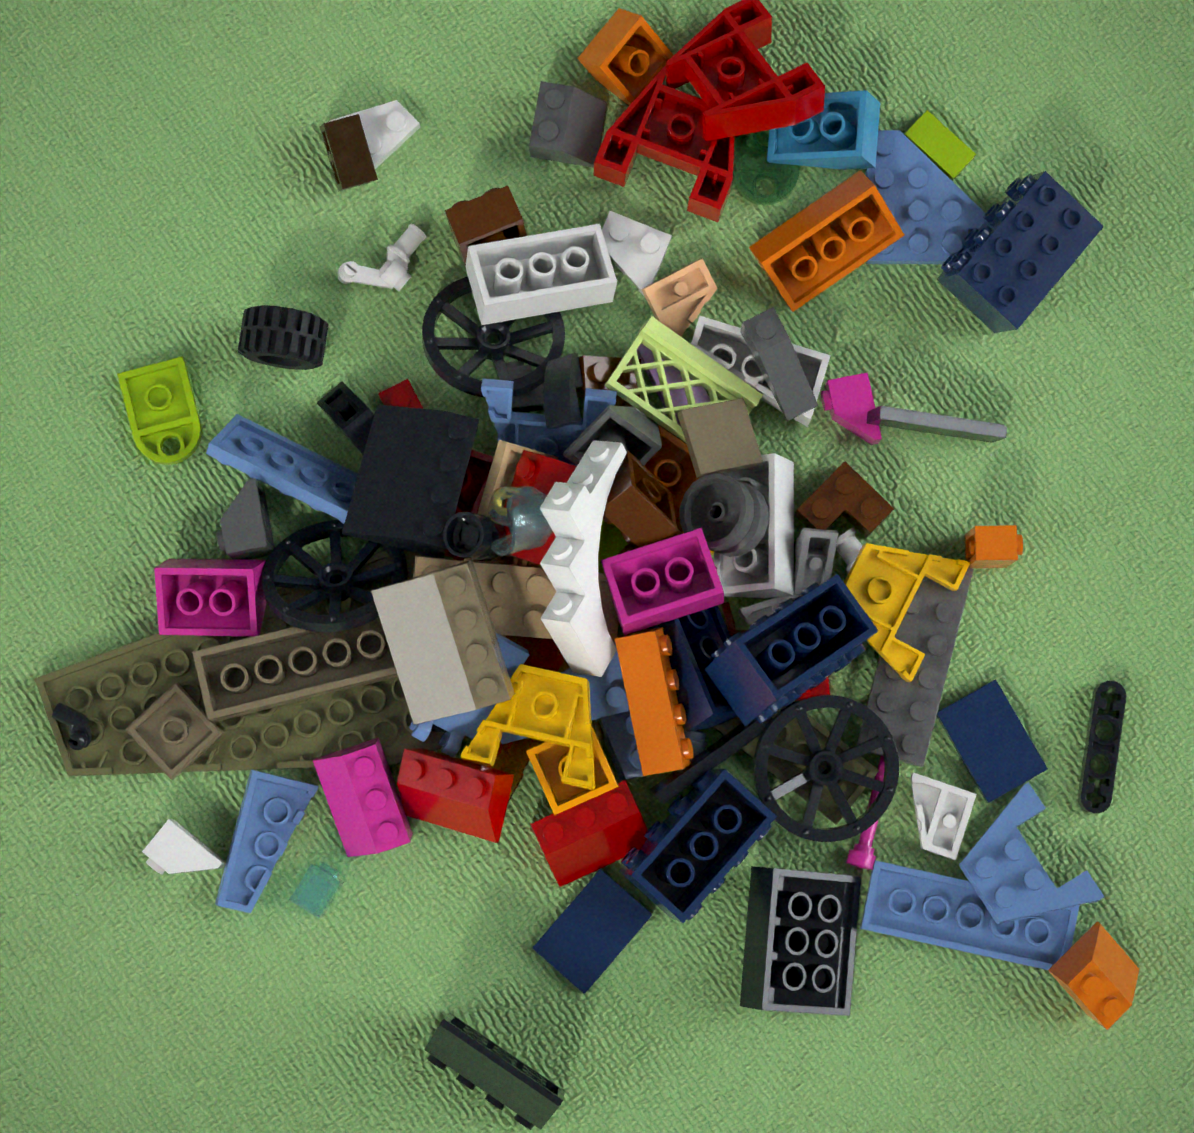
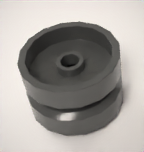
M721 473L707 474L694 481L685 492L679 508L680 525L683 532L687 533L702 528L709 550L728 557L741 556L754 549L764 537L769 523L768 506L764 496L754 486Z

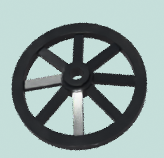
M468 277L451 283L434 297L426 310L422 325V344L425 356L433 370L446 383L462 392L483 397L481 392L482 380L469 376L486 359L492 360L498 380L514 381V397L527 393L543 384L547 361L562 357L565 343V327L560 312L543 314L548 322L510 333L509 329L516 319L478 326L450 304L457 298L472 292ZM441 313L474 338L435 337L434 330ZM552 333V346L546 358L513 346V344ZM439 350L478 351L459 370H456L445 360ZM503 356H508L537 368L523 377L511 380Z
M331 520L307 526L285 538L268 556L262 570V587L266 602L273 613L281 620L307 631L338 632L365 625L377 619L379 614L372 593L360 589L358 586L391 576L392 578L388 585L407 580L408 569L404 550L368 541L347 565L342 563L341 537L352 536L342 534L344 526L342 522ZM330 538L331 563L322 566L302 549V547L312 542ZM379 547H382L394 562L390 565L357 574ZM292 555L317 578L278 575V572L284 562ZM276 587L316 591L288 604L280 597ZM348 598L366 604L358 609L341 613L342 601ZM325 599L330 601L329 615L303 612V610Z
M837 695L809 696L783 708L765 727L754 753V784L760 801L777 816L775 821L784 829L794 835L812 841L835 842L845 840L871 827L890 805L899 778V757L896 744L884 722L863 704ZM818 708L840 709L824 749H821L806 712ZM851 713L861 718L876 735L872 739L835 754ZM795 717L811 752L809 756L773 744L780 731ZM880 747L882 748L884 755L883 782L843 768L844 763ZM769 754L805 766L806 770L770 789L767 774ZM826 761L828 765L826 771L819 772L818 765L820 762ZM840 778L879 792L872 805L857 819L837 783ZM813 780L802 821L798 823L780 808L776 800L806 782ZM824 785L827 786L846 822L845 825L834 828L812 827Z

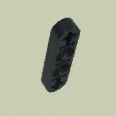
M1106 681L1099 684L1092 694L1078 790V803L1085 812L1090 814L1106 811L1112 801L1126 704V691L1120 683L1115 681ZM1109 687L1112 688V694L1118 695L1117 701L1111 702L1109 712L1116 711V718L1111 715H1097L1098 709L1101 711L1106 710L1107 701L1101 698V693L1108 691ZM1100 721H1108L1113 727V735L1108 740H1102L1096 735L1095 728ZM1097 754L1105 756L1109 763L1107 771L1103 774L1095 773L1090 766L1091 759ZM1088 777L1095 780H1107L1106 786L1098 784L1097 793L1103 797V802L1097 803L1095 808L1092 807L1091 801L1086 800V795L1093 793L1095 783L1088 784Z

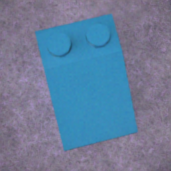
M867 90L825 93L823 112L796 125L769 130L767 161L776 164L842 170L875 168L880 102Z

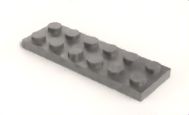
M972 568L967 569L957 591H951L924 576L895 634L896 639L925 654L912 682L903 680L879 655L866 707L872 710L889 729L896 744L899 761L919 767L924 766L974 570ZM863 720L856 745L876 737L873 730ZM881 747L869 752L884 757Z

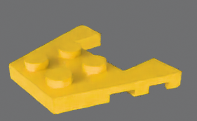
M865 543L853 563L844 584L878 629V632L867 642L903 680L912 682L925 654L896 639L895 634L924 576L951 591H957L970 562Z
M520 664L510 678L515 694L510 700L497 703L487 719H483L476 730L477 734L469 746L466 745L463 749L461 758L465 761L493 767L503 732L570 747L561 781L564 784L594 790L595 772L589 681L582 677Z

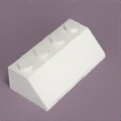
M775 453L761 455L763 462L759 466L721 473L754 486L764 496L769 512V523L765 535L754 549L744 555L734 557L714 552V565L718 568L717 573L724 590V596L761 599L794 596V462Z

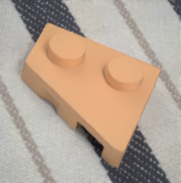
M703 258L641 290L655 318L679 336H682L689 325L698 317L701 308L711 299L718 288Z

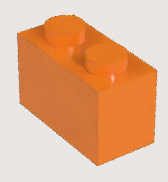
M1017 525L974 526L964 535L965 561L970 562L968 568H1007L1018 560V555L1023 553L1022 534H1017Z

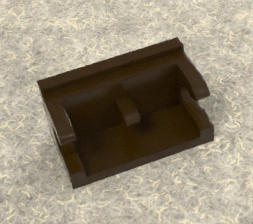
M359 114L323 123L319 126L338 192L378 180Z

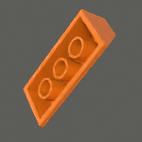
M860 170L752 244L749 249L790 310L794 312L902 238L904 233L876 186Z
M662 627L640 630L615 638L643 776L686 768L691 764L690 759L693 758V746L690 738H685L683 724H686V712L683 704H678L676 690H679V679L676 670H671L669 656L672 655V645L669 636L664 635Z

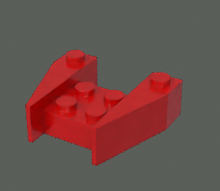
M741 0L726 7L666 62V85L676 89L690 82L709 108V110L702 113L703 139L705 142L793 126L824 111L825 85L808 63H804L777 76L758 51V49L772 43V16L760 0Z
M664 66L606 132L594 161L593 176L625 187L638 154L698 176L689 197L687 211L718 223L729 197L733 181L735 136L705 142L703 139L702 113L709 110L703 99L666 86V67Z

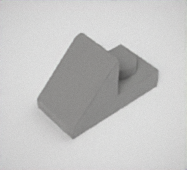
M811 528L802 529L794 543V554L796 556L794 595H801L802 591L815 582L821 585L831 578L838 538L837 531Z

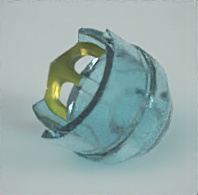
M505 486L494 491V508L488 513V516L496 524L508 526L511 533L495 540L491 544V549L497 555L505 556L522 550L539 548L554 533L540 510V506L547 497L545 493L532 486ZM504 499H508L506 508L502 507Z

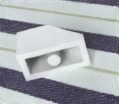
M173 819L167 820L142 851L149 857L146 863L161 875L165 871L168 874L221 869L226 864L225 860Z

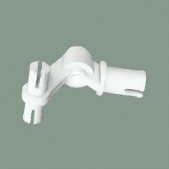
M410 224L394 245H388L387 261L380 270L360 266L354 261H349L339 267L338 279L343 284L355 282L389 289L394 287L397 291H400L411 278V275L407 273L408 264L410 263L409 257L427 236L420 228Z

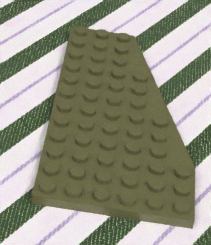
M383 550L373 554L357 574L390 565L394 562L390 555ZM404 550L408 569L407 579L413 578L415 556H430ZM392 576L358 586V588L371 592L374 589L387 586ZM284 587L277 589L280 597L288 604L316 591ZM348 598L342 601L341 613L358 609L366 604ZM325 599L303 610V612L329 615L330 601ZM266 603L260 635L294 627L277 617ZM157 633L35 678L67 775L164 773L126 731V728L176 682L206 712L192 652L254 636L159 635ZM399 677L217 721L215 723L225 734L183 772L315 768L313 759L378 737L388 765L401 764L404 749L425 748L432 751L441 749L443 746L439 745V741L444 732H430L424 742L411 735L413 732L409 728L412 723L411 714ZM59 702L87 716L92 733V739L88 747L82 750H74L69 746L68 740L70 735L68 725L52 718V713Z

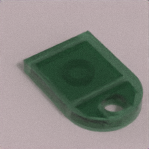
M769 130L735 136L734 186L742 197L758 205H772L786 199L794 190L799 177V165L769 163L767 161ZM767 179L774 184L775 191L770 195H762L756 189L757 182Z

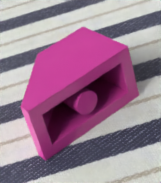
M868 372L827 380L825 390L821 391L824 411L830 410L833 421L870 445L878 444L882 439L879 425L867 424V412L875 408Z

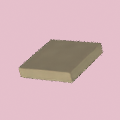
M743 398L683 409L677 414L697 478L707 474L725 473L755 467L763 462Z
M178 682L126 728V731L171 780L179 776L225 734L215 722L207 719L206 712Z

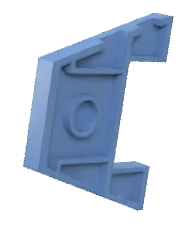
M483 378L481 384V392L483 397L486 398L491 422H494L498 434V441H506L558 457L559 461L575 466L577 465L564 457L563 452L609 405H615L617 391L586 388L582 421L556 429H547L545 415L512 411L514 381Z
M1029 782L1023 785L959 864L997 924L1059 909H1068L1081 904H1090L1104 898L1103 893L1087 870L1059 888H1056L1017 829L1018 826L1046 809Z

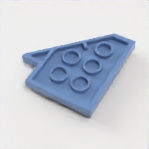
M878 130L876 167L866 169V176L876 186L903 231L904 236L872 257L866 264H943L952 254L958 255L965 245L962 244V241L968 235V232H971L974 228L979 230L986 222L983 218L985 212L900 130Z

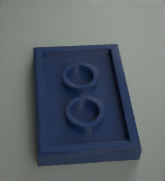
M996 679L937 712L936 716L986 803H990L1048 770Z
M600 869L532 949L585 994L650 919L652 914Z

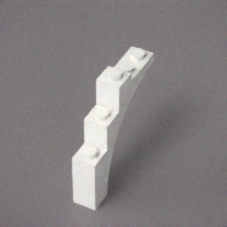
M593 440L567 483L555 482L540 506V510L556 536L540 562L556 590L555 595L540 619L572 672L602 677L617 651L608 632L601 605L598 582V551L607 498L616 473L627 454L623 444L619 442Z

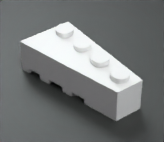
M699 316L691 344L763 394L761 400L781 411L740 333L741 328ZM792 344L817 401L831 355ZM814 409L794 418V420L808 427Z

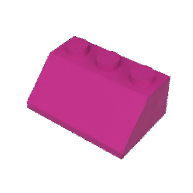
M702 528L601 560L612 601L624 635L724 603V590Z
M168 559L154 567L159 635L259 636L267 603L262 587V570L266 560Z
M379 737L313 759L347 857L378 854L411 842L413 832L405 815L403 804Z

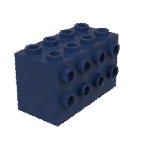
M1046 171L1035 175L1030 173L1023 179L1016 178L1005 190L1008 196L1000 205L995 203L985 213L983 218L986 222L979 230L974 228L962 241V244L965 245L958 255L952 254L942 264L941 269L943 272L937 278L948 291L994 333L1017 330L1104 227Z
M838 574L821 585L818 582L813 583L800 593L801 596L795 600L790 598L776 608V612L769 617L764 615L749 626L750 629L743 634L741 631L736 633L723 643L724 646L711 655L714 661L704 670L744 726H747L754 720H757L759 724L763 723L776 714L783 706L787 707L801 697L808 689L812 690L825 681L829 675L834 672L837 673L846 667L853 659L866 650L863 644L878 632L876 626Z
M709 769L704 776L692 783L691 786L693 788L686 796L679 795L667 809L670 812L669 816L662 823L656 821L644 835L647 838L646 842L639 849L633 847L621 861L624 866L619 872L665 914L681 923L691 920L698 913L704 899L710 893L713 894L720 888L726 879L724 878L732 867H737L749 853L747 850L756 840L760 841L772 827L770 824L777 817L726 769Z

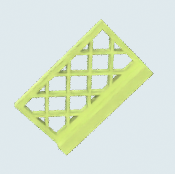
M653 316L640 328L634 341L604 385L611 391H617L618 396L685 443L684 434L681 426L677 424L675 413H679L683 409L743 398L749 415L763 396V394ZM640 344H643L652 351L655 362L639 363L636 350ZM631 359L632 365L627 366L628 362ZM674 366L681 373L683 382L668 384L664 367ZM656 368L660 385L645 387L641 370ZM634 372L638 388L628 390L618 383L617 379L621 373ZM702 386L708 390L710 402L696 404L692 387ZM684 388L688 405L673 407L669 390ZM662 391L666 408L655 409L649 404L647 393Z

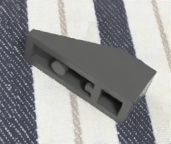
M774 307L742 322L740 333L786 421L788 422L818 407L791 340Z

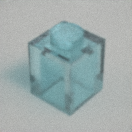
M322 862L320 866L311 864L289 900L317 918H322L344 881L337 878L340 871L325 862Z

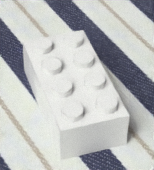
M600 224L468 246L465 267L481 325L613 302L617 279Z

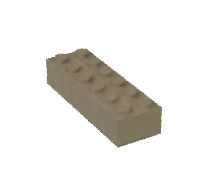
M379 617L365 625L344 631L314 632L291 627L192 652L207 719L212 722L398 677Z

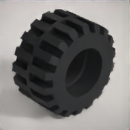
M268 305L250 307L245 309L243 313L237 351L251 361L273 367L295 370L318 368L323 365L329 324L312 313L297 309Z

